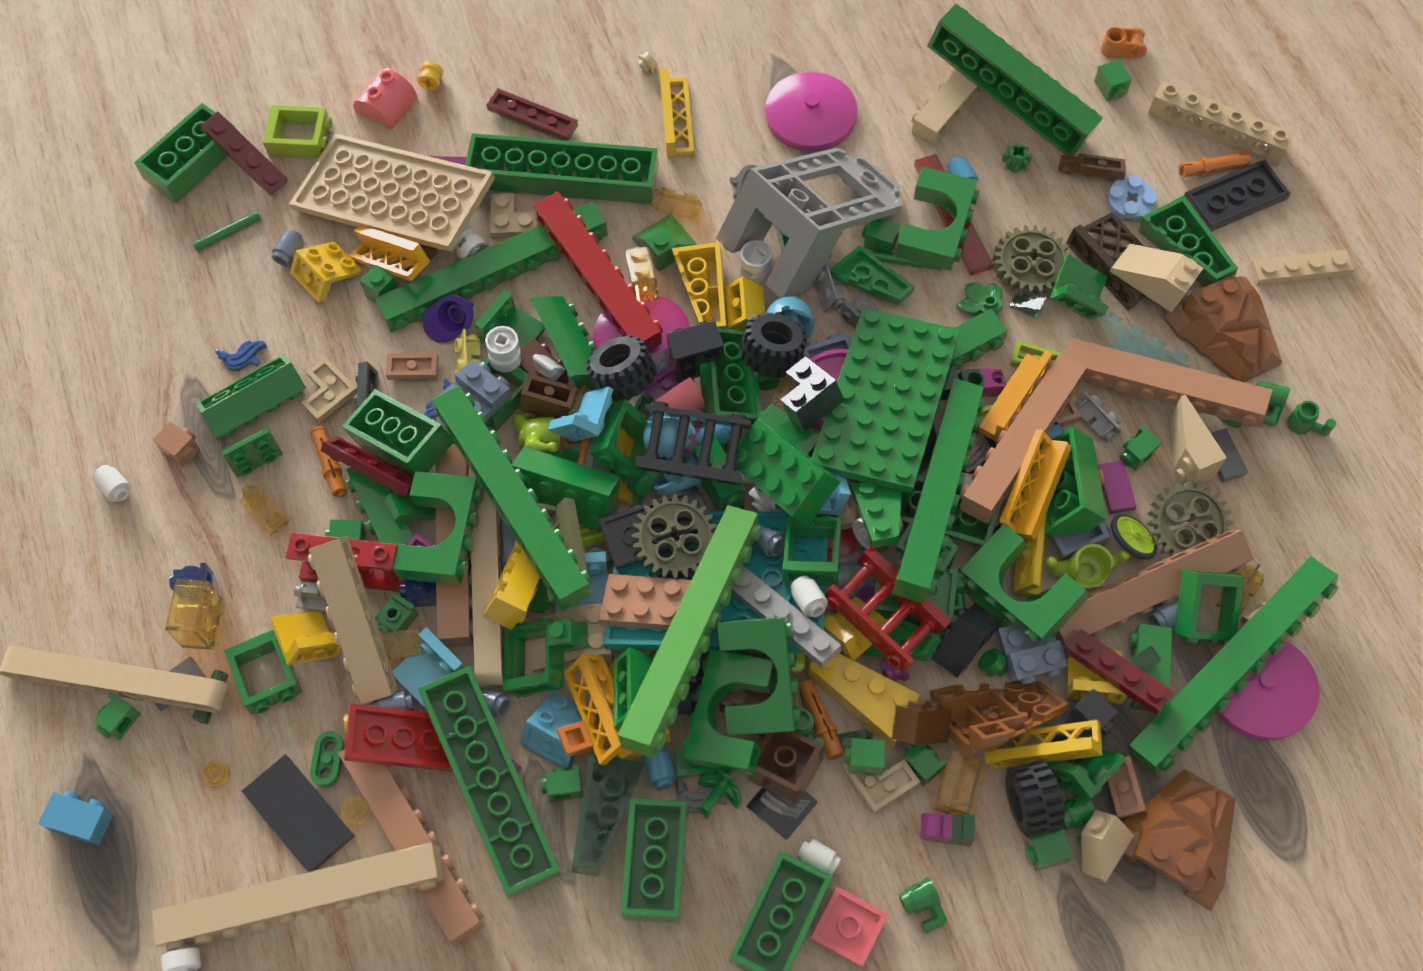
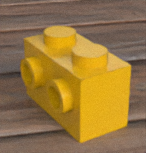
M742 276L725 286L729 329L745 331L746 325L750 322L751 318L757 317L758 314L765 315L762 285Z

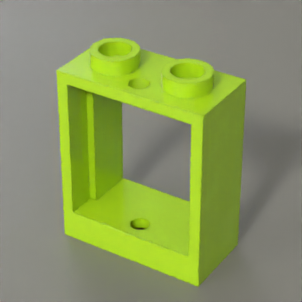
M271 105L263 138V145L268 156L319 159L329 143L328 132L332 131V118L328 116L325 107ZM285 122L316 124L313 140L282 139Z

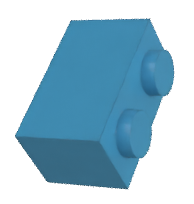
M65 791L64 795L53 792L38 824L49 831L100 846L114 814L105 809L107 804L98 800L90 799L89 803L81 801V796L69 791Z

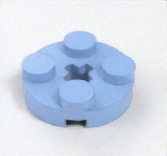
M1132 175L1129 178H1124V180L1116 181L1111 186L1107 205L1117 218L1121 220L1127 218L1132 219L1131 222L1141 221L1142 216L1152 212L1157 195L1153 188L1143 181L1140 176ZM1134 197L1136 199V202L1132 200L1127 201V198Z

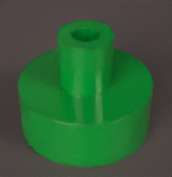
M997 648L989 649L979 659L978 668L987 676H994L996 674L1002 676L1006 672L1004 667L1006 657Z

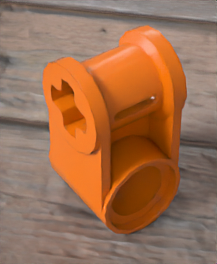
M1111 27L1104 36L1100 48L1101 53L1109 58H1141L1147 53V47L1143 42L1145 32L1141 28Z

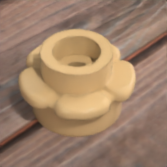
M648 52L642 56L639 55L640 61L638 65L645 73L648 71L654 73V69L658 66L655 59Z

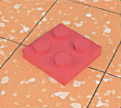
M836 887L810 940L862 968L889 914Z

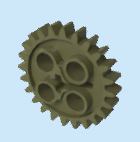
M1024 225L1023 231H1020L1017 227H1015L1013 234L1007 231L1005 238L1001 237L999 244H996L992 259L994 261L993 269L997 270L996 277H1003L1002 285L1010 283V291L1015 287L1018 288V295L1023 291H1027L1028 297L1031 296L1032 292H1036L1037 296L1040 297L1043 290L1046 294L1050 295L1064 258L1068 255L1072 256L1071 252H1067L1069 245H1061L1062 237L1055 239L1054 231L1046 234V227L1042 231H1038L1037 225H1034L1033 230H1029L1027 225Z
M1191 481L1185 482L1183 486L1180 482L1174 484L1173 487L1168 486L1164 489L1165 493L1160 492L1156 495L1158 500L1151 502V506L1155 510L1147 512V515L1154 518L1147 522L1148 526L1154 527L1149 536H1157L1158 539L1153 544H1161L1163 547L1160 553L1163 554L1169 551V557L1228 531L1227 526L1234 524L1233 521L1226 520V516L1232 512L1229 510L1224 511L1222 508L1227 502L1217 501L1220 493L1211 495L1210 486L1202 490L1201 482H1198L1193 487ZM1194 502L1201 506V513L1195 510ZM1170 509H1174L1178 515L1177 519H1174L1170 515ZM1202 517H1211V520L1199 522L1194 526L1190 524L1175 530L1169 529V526L1180 525L1185 521L1191 522ZM1203 527L1209 530L1210 538L1203 534ZM1179 533L1185 537L1186 544H1182L1179 541Z
M676 494L673 495L672 501H668L667 497L663 495L661 504L653 499V508L651 509L645 505L644 512L646 515H637V520L640 523H633V529L638 533L632 534L631 540L639 542L633 545V550H641L637 555V560L646 559L643 568L646 569L652 565V575L657 574L660 570L662 571V578H666L668 573H670L673 579H677V575L681 573L686 580L688 571L695 574L697 566H699L714 535L711 532L717 528V524H709L713 518L712 514L704 516L706 506L699 509L696 508V499L689 504L687 503L686 495L682 501H678ZM681 517H687L690 519L691 524L681 526L677 520ZM656 523H660L666 529L664 532L657 533L651 527ZM693 530L698 531L697 534H688ZM675 533L679 537V541H674L673 538H670L671 534ZM654 540L660 541L658 544H652ZM687 542H695L698 545V549L696 551H688L684 545ZM662 548H668L672 551L673 555L669 558H663L659 555L658 551Z

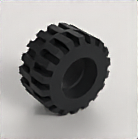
M758 314L757 317L751 318L750 322L746 325L740 347L741 359H744L743 363L746 366H750L751 371L758 372L761 376L785 378V375H787L786 371L803 358L807 345V336L805 335L804 328H800L801 325L798 322L792 321L793 319L790 317H784L783 314Z
M618 336L615 339L607 340L606 343L599 345V348L591 353L592 356L587 360L586 369L596 389L612 388V401L615 400L616 402L623 399L629 400L631 397L640 395L643 390L649 388V384L653 383L655 380L654 376L657 374L656 365L644 341L640 340L637 336Z
M1038 760L1008 768L1005 777L1007 798L1015 822L1021 832L1027 838H1032L1062 830L1065 824L1064 802L1055 775L1046 762Z

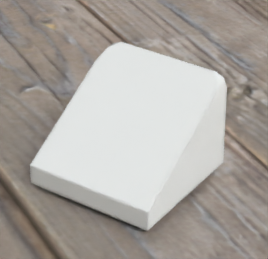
M538 354L533 356L535 370L549 380L556 381L565 371L564 367L548 356Z

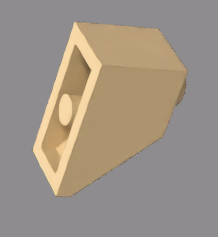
M1095 810L1081 833L1082 873L1105 883L1134 837V834L1117 816Z

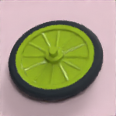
M1118 514L1112 518L1110 525L1112 534L1125 551L1143 560L1151 559L1156 555L1157 545L1153 544L1155 539L1153 536H1149L1150 531L1143 523L1127 514Z

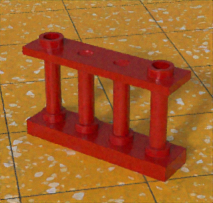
M291 533L286 559L302 561L299 573L301 581L317 583L319 580L316 570L312 569L309 563V548L340 538ZM348 539L364 588L404 592L406 579H399L392 569L397 544Z
M870 546L857 561L861 569L841 590L833 584L824 596L832 610L839 612L887 657L888 662L894 668L904 672L915 661L909 654L929 632L939 634L952 620L927 597L923 604L892 594L898 570ZM868 576H872L881 585V588L860 609L848 597ZM888 595H892L900 602L901 606L880 628L868 616ZM910 613L921 622V625L900 647L888 635Z

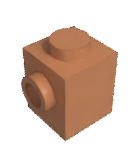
M169 422L153 439L161 452L182 467L187 461L192 460L200 449L194 441L196 436L187 428L181 430L172 422Z

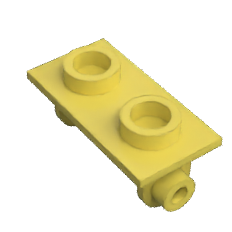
M463 329L460 337L456 338L454 343V352L458 353L455 374L472 360L478 364L481 362L479 359H472V357H480V340L475 334L466 336V329Z

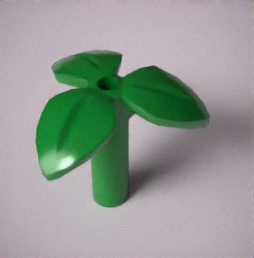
M719 769L718 774L709 772L699 779L698 785L713 787L699 807L700 813L708 815L723 793H726L727 798L736 809L739 808L741 793L739 788L732 784L736 780L731 774Z

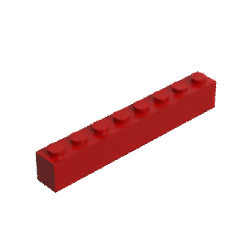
M556 192L533 204L537 221L618 333L623 337L627 335L639 337L640 340L644 341L648 351L661 345V333H663L661 324L658 320L655 319L653 321L650 317L647 305L643 301L639 302L636 298L637 294L633 286L625 283L621 270L611 264L609 254L605 249H600L593 232L589 233L586 230L582 217L574 214L570 201L567 198L563 199L560 193Z

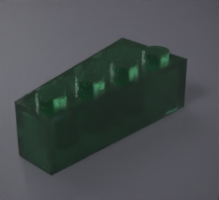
M590 754L571 873L599 877L645 762L613 758L606 765L599 764L595 754Z

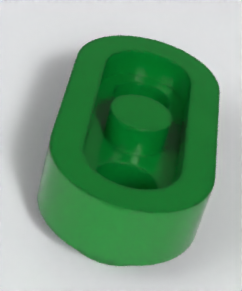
M326 731L320 734L314 746L310 776L314 783L322 788L333 786L340 777L342 759L338 753L345 749V743L341 736L334 731ZM330 744H335L334 750L327 751V747ZM326 770L331 771L329 777L322 778L323 772Z

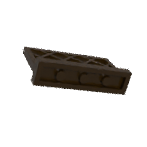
M1113 212L1084 227L1081 224L1074 227L1066 244L1086 265L1107 276L1104 285L1127 310L1132 309L1138 301L1147 297L1110 272L1119 259V252L1123 253L1127 248L1120 245V239L1126 240L1130 244L1144 246ZM1110 222L1116 228V231L1105 229L1104 224ZM1088 232L1099 234V240L1094 239ZM1103 237L1115 238V244L1103 241ZM1103 248L1113 250L1114 257L1109 256Z

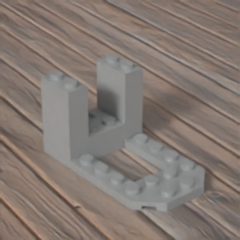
M839 148L751 168L716 239L727 251L735 253L741 251L742 247L749 241H763L773 223L780 229L783 235L789 237V240L765 284L777 297L793 296L812 288L844 229L899 213L903 206L902 200L898 198L900 188L866 158L858 155L856 159L846 156V151ZM836 173L846 185L856 190L861 198L831 206L804 181Z

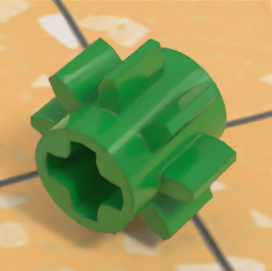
M1019 143L1012 147L1008 145L1006 152L1002 156V161L1007 162L1005 169L1015 173L1020 172L1022 169L1026 171L1028 164L1032 160V155L1027 154L1029 147Z

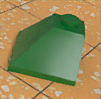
M671 213L632 236L633 241L658 271L676 262L672 248L697 245Z

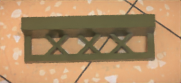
M565 497L556 506L537 503L540 510L545 508L548 514H552L554 523L552 528L559 529L565 541L563 545L567 550L572 549L578 560L576 565L580 571L585 570L587 572L575 500ZM547 589L549 602L556 603Z

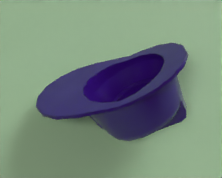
M458 295L444 297L425 311L423 316L425 333L436 342L445 343L461 335L463 329L467 331L471 326L474 317V304L472 302L469 303Z

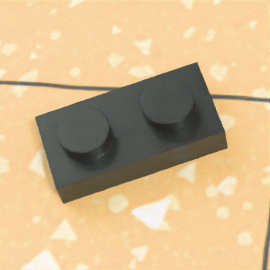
M368 361L358 363V373L355 376L357 395H355L354 401L357 409L374 389L378 390V372Z

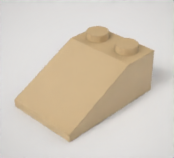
M1129 244L1110 272L1172 312L1187 293L1203 267L1183 254Z
M1181 396L1168 420L1172 466L1176 481L1180 482L1182 486L1185 482L1191 481L1193 487L1198 482H1201V485L1212 481L1227 457L1187 396Z
M602 603L580 605L539 617L552 618L554 622L561 618H573L574 622H588V648L564 652V669H568L583 653L603 656L606 664L613 662L612 650H605L603 645L606 626L600 625L599 622ZM539 618L529 620V623L537 622ZM546 637L531 640L533 672L545 671Z

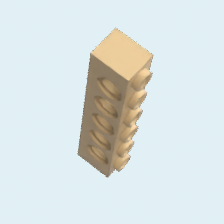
M1165 80L1162 81L1148 112L1152 116L1237 151H1248L1250 156L1259 160L1265 159L1267 163L1276 167L1279 166L1295 134Z

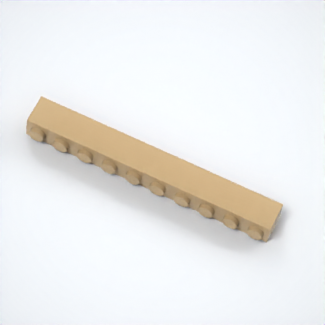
M431 842L153 910L155 946L164 947L167 952L184 949L185 944L194 942L195 945L210 943L213 941L212 937L220 935L223 938L236 937L240 935L241 930L249 928L251 931L264 930L268 928L269 923L277 921L279 924L296 922V917L306 915L307 918L324 915V910L334 908L335 911L347 910L352 908V903L360 901L363 904L375 903L380 901V896L391 894V897L404 896L408 894L409 889L419 887V890L433 889L436 887V883L445 881L440 847Z

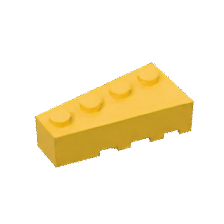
M720 242L672 248L676 265L698 323L715 320L718 328L729 329L724 259Z
M517 541L482 615L510 630L513 629L517 622L522 624L528 612V605L538 590L536 585L540 578Z
M840 653L823 668L814 661L809 666L808 678L813 679L818 687L833 700L836 699L846 708L845 710L849 714L859 719L871 733L876 734L885 741V745L893 751L898 741L892 739L896 705H908V701H918L920 694Z

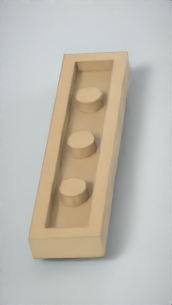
M1347 249L1252 260L1250 264L1256 285L1351 275L1354 270Z

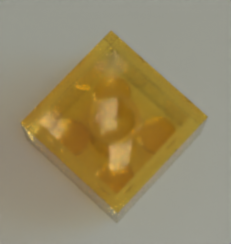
M176 579L165 630L182 648L213 650L215 641H218L220 636L219 620L220 616H223L225 612V602L209 581Z

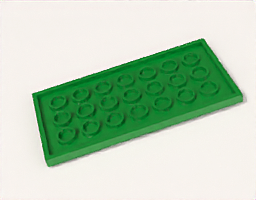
M863 307L837 381L845 401L825 416L811 458L833 475L870 482L878 486L912 494L958 342L960 329Z

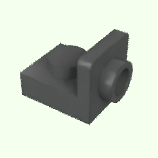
M863 293L852 302L848 300L842 302L841 317L845 323L851 324L856 329L863 307L879 311V308Z

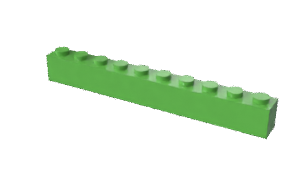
M727 505L618 733L622 748L654 758L657 750H661L666 740L665 732L669 724L672 725L676 720L677 706L680 700H684L687 696L689 680L691 676H695L698 672L702 652H707L711 640L710 635L713 629L716 630L718 628L717 623L721 621L720 613L723 607H727L731 600L733 585L738 584L740 581L741 568L744 562H748L752 553L751 546L754 540L757 541L761 535L762 526L759 525L758 513Z

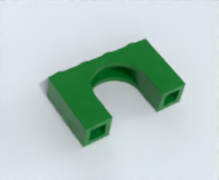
M922 167L916 183L914 199L945 208L952 215L954 222L945 229L934 231L903 224L895 257L951 271L954 262L959 263L962 248H958L960 242L965 243L968 229L964 227L966 223H971L974 210L970 209L971 204L976 205L980 192L975 190L977 180Z
M415 471L410 491V497L415 505L447 509L455 514L456 523L451 535L438 545L422 547L398 544L392 569L399 579L461 585L463 576H466L468 572L467 555L468 551H472L474 539L472 532L473 527L478 525L479 513L477 509L478 504L483 501L484 489L476 477Z
M1003 524L961 569L965 578L963 582L972 591L975 592L978 589L984 594L983 599L992 608L995 609L997 606L1004 611L1003 616L1014 626L1017 623L1025 629L1023 633L1031 641L1036 643L1039 640L1043 645H1046L1088 600L1087 590L1065 573L1038 600L1020 602L1007 596L1003 591L1004 575L1009 567L1027 549V546L1022 537Z
M788 616L718 622L720 651L738 649L762 651L772 659L778 673L776 689L769 699L762 702L729 704L725 707L727 735L795 731L798 728L797 724L801 723L802 717L801 708L796 706L795 695H799V683L797 678H793L792 669L797 664L796 652L791 650L790 639H794L793 623L788 622Z
M710 650L709 657L705 658L703 663L704 677L702 684L698 685L696 691V700H698L696 709L691 712L689 719L691 727L689 737H686L683 742L682 751L684 758L691 764L754 776L761 748L754 741L719 734L714 724V713L720 700L732 691L750 690L773 694L778 677L776 666L769 659Z

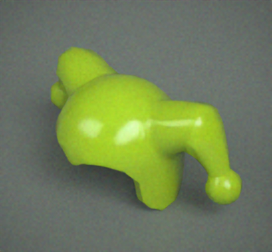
M528 412L514 416L512 421L518 432V444L521 450L523 447L543 453H554L558 450L560 435L548 430L550 421L554 420V417L534 418L536 415Z
M1088 544L1081 547L1068 560L1057 561L1052 556L1048 557L1046 565L1052 576L1062 577L1066 573L1083 588L1091 590L1105 583L1110 572L1116 569L1123 560L1127 561L1130 558V554L1123 549L1119 554L1111 555L1105 547L1099 544Z

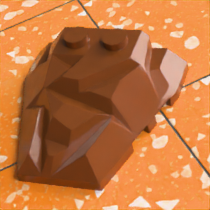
M1232 274L1187 296L1186 300L1177 305L1172 312L1169 311L1164 315V320L1176 337L1181 341L1186 339L1196 346L1198 354L1202 356L1205 353L1215 361V367L1233 380L1246 382L1280 366L1282 363L1261 297L1246 277H1236Z
M1040 681L1024 685L1021 682H1005V689H989V684L983 683L980 684V690L966 691L963 685H952L930 690L931 700L941 702V707L952 710L948 737L968 756H980L985 752L994 751L996 748L1068 710V703Z
M1184 769L1145 803L1148 812L1130 816L1123 822L1134 834V837L1123 853L1122 858L1132 864L1139 859L1185 887L1187 889L1184 894L1186 897L1210 911L1225 885L1235 798Z

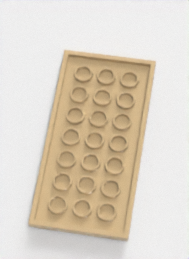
M334 134L289 205L295 211L355 227H369L418 244L452 252L495 177L490 171Z

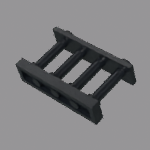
M653 401V405H645L646 412L654 415L647 453H644V457L636 456L635 467L638 470L741 486L743 475L742 472H737L738 468L735 466L742 428L751 429V420H747L746 415L731 413V416L728 417L670 408L668 403ZM664 416L679 418L674 453L669 461L659 459L660 455H657ZM690 420L705 422L699 461H696V465L685 463L686 459H683ZM716 424L731 426L725 465H722V469L712 468V464L709 463Z

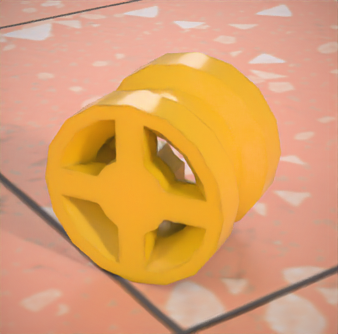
M425 62L422 65V73L419 74L417 82L422 88L435 91L439 88L444 70L434 62Z

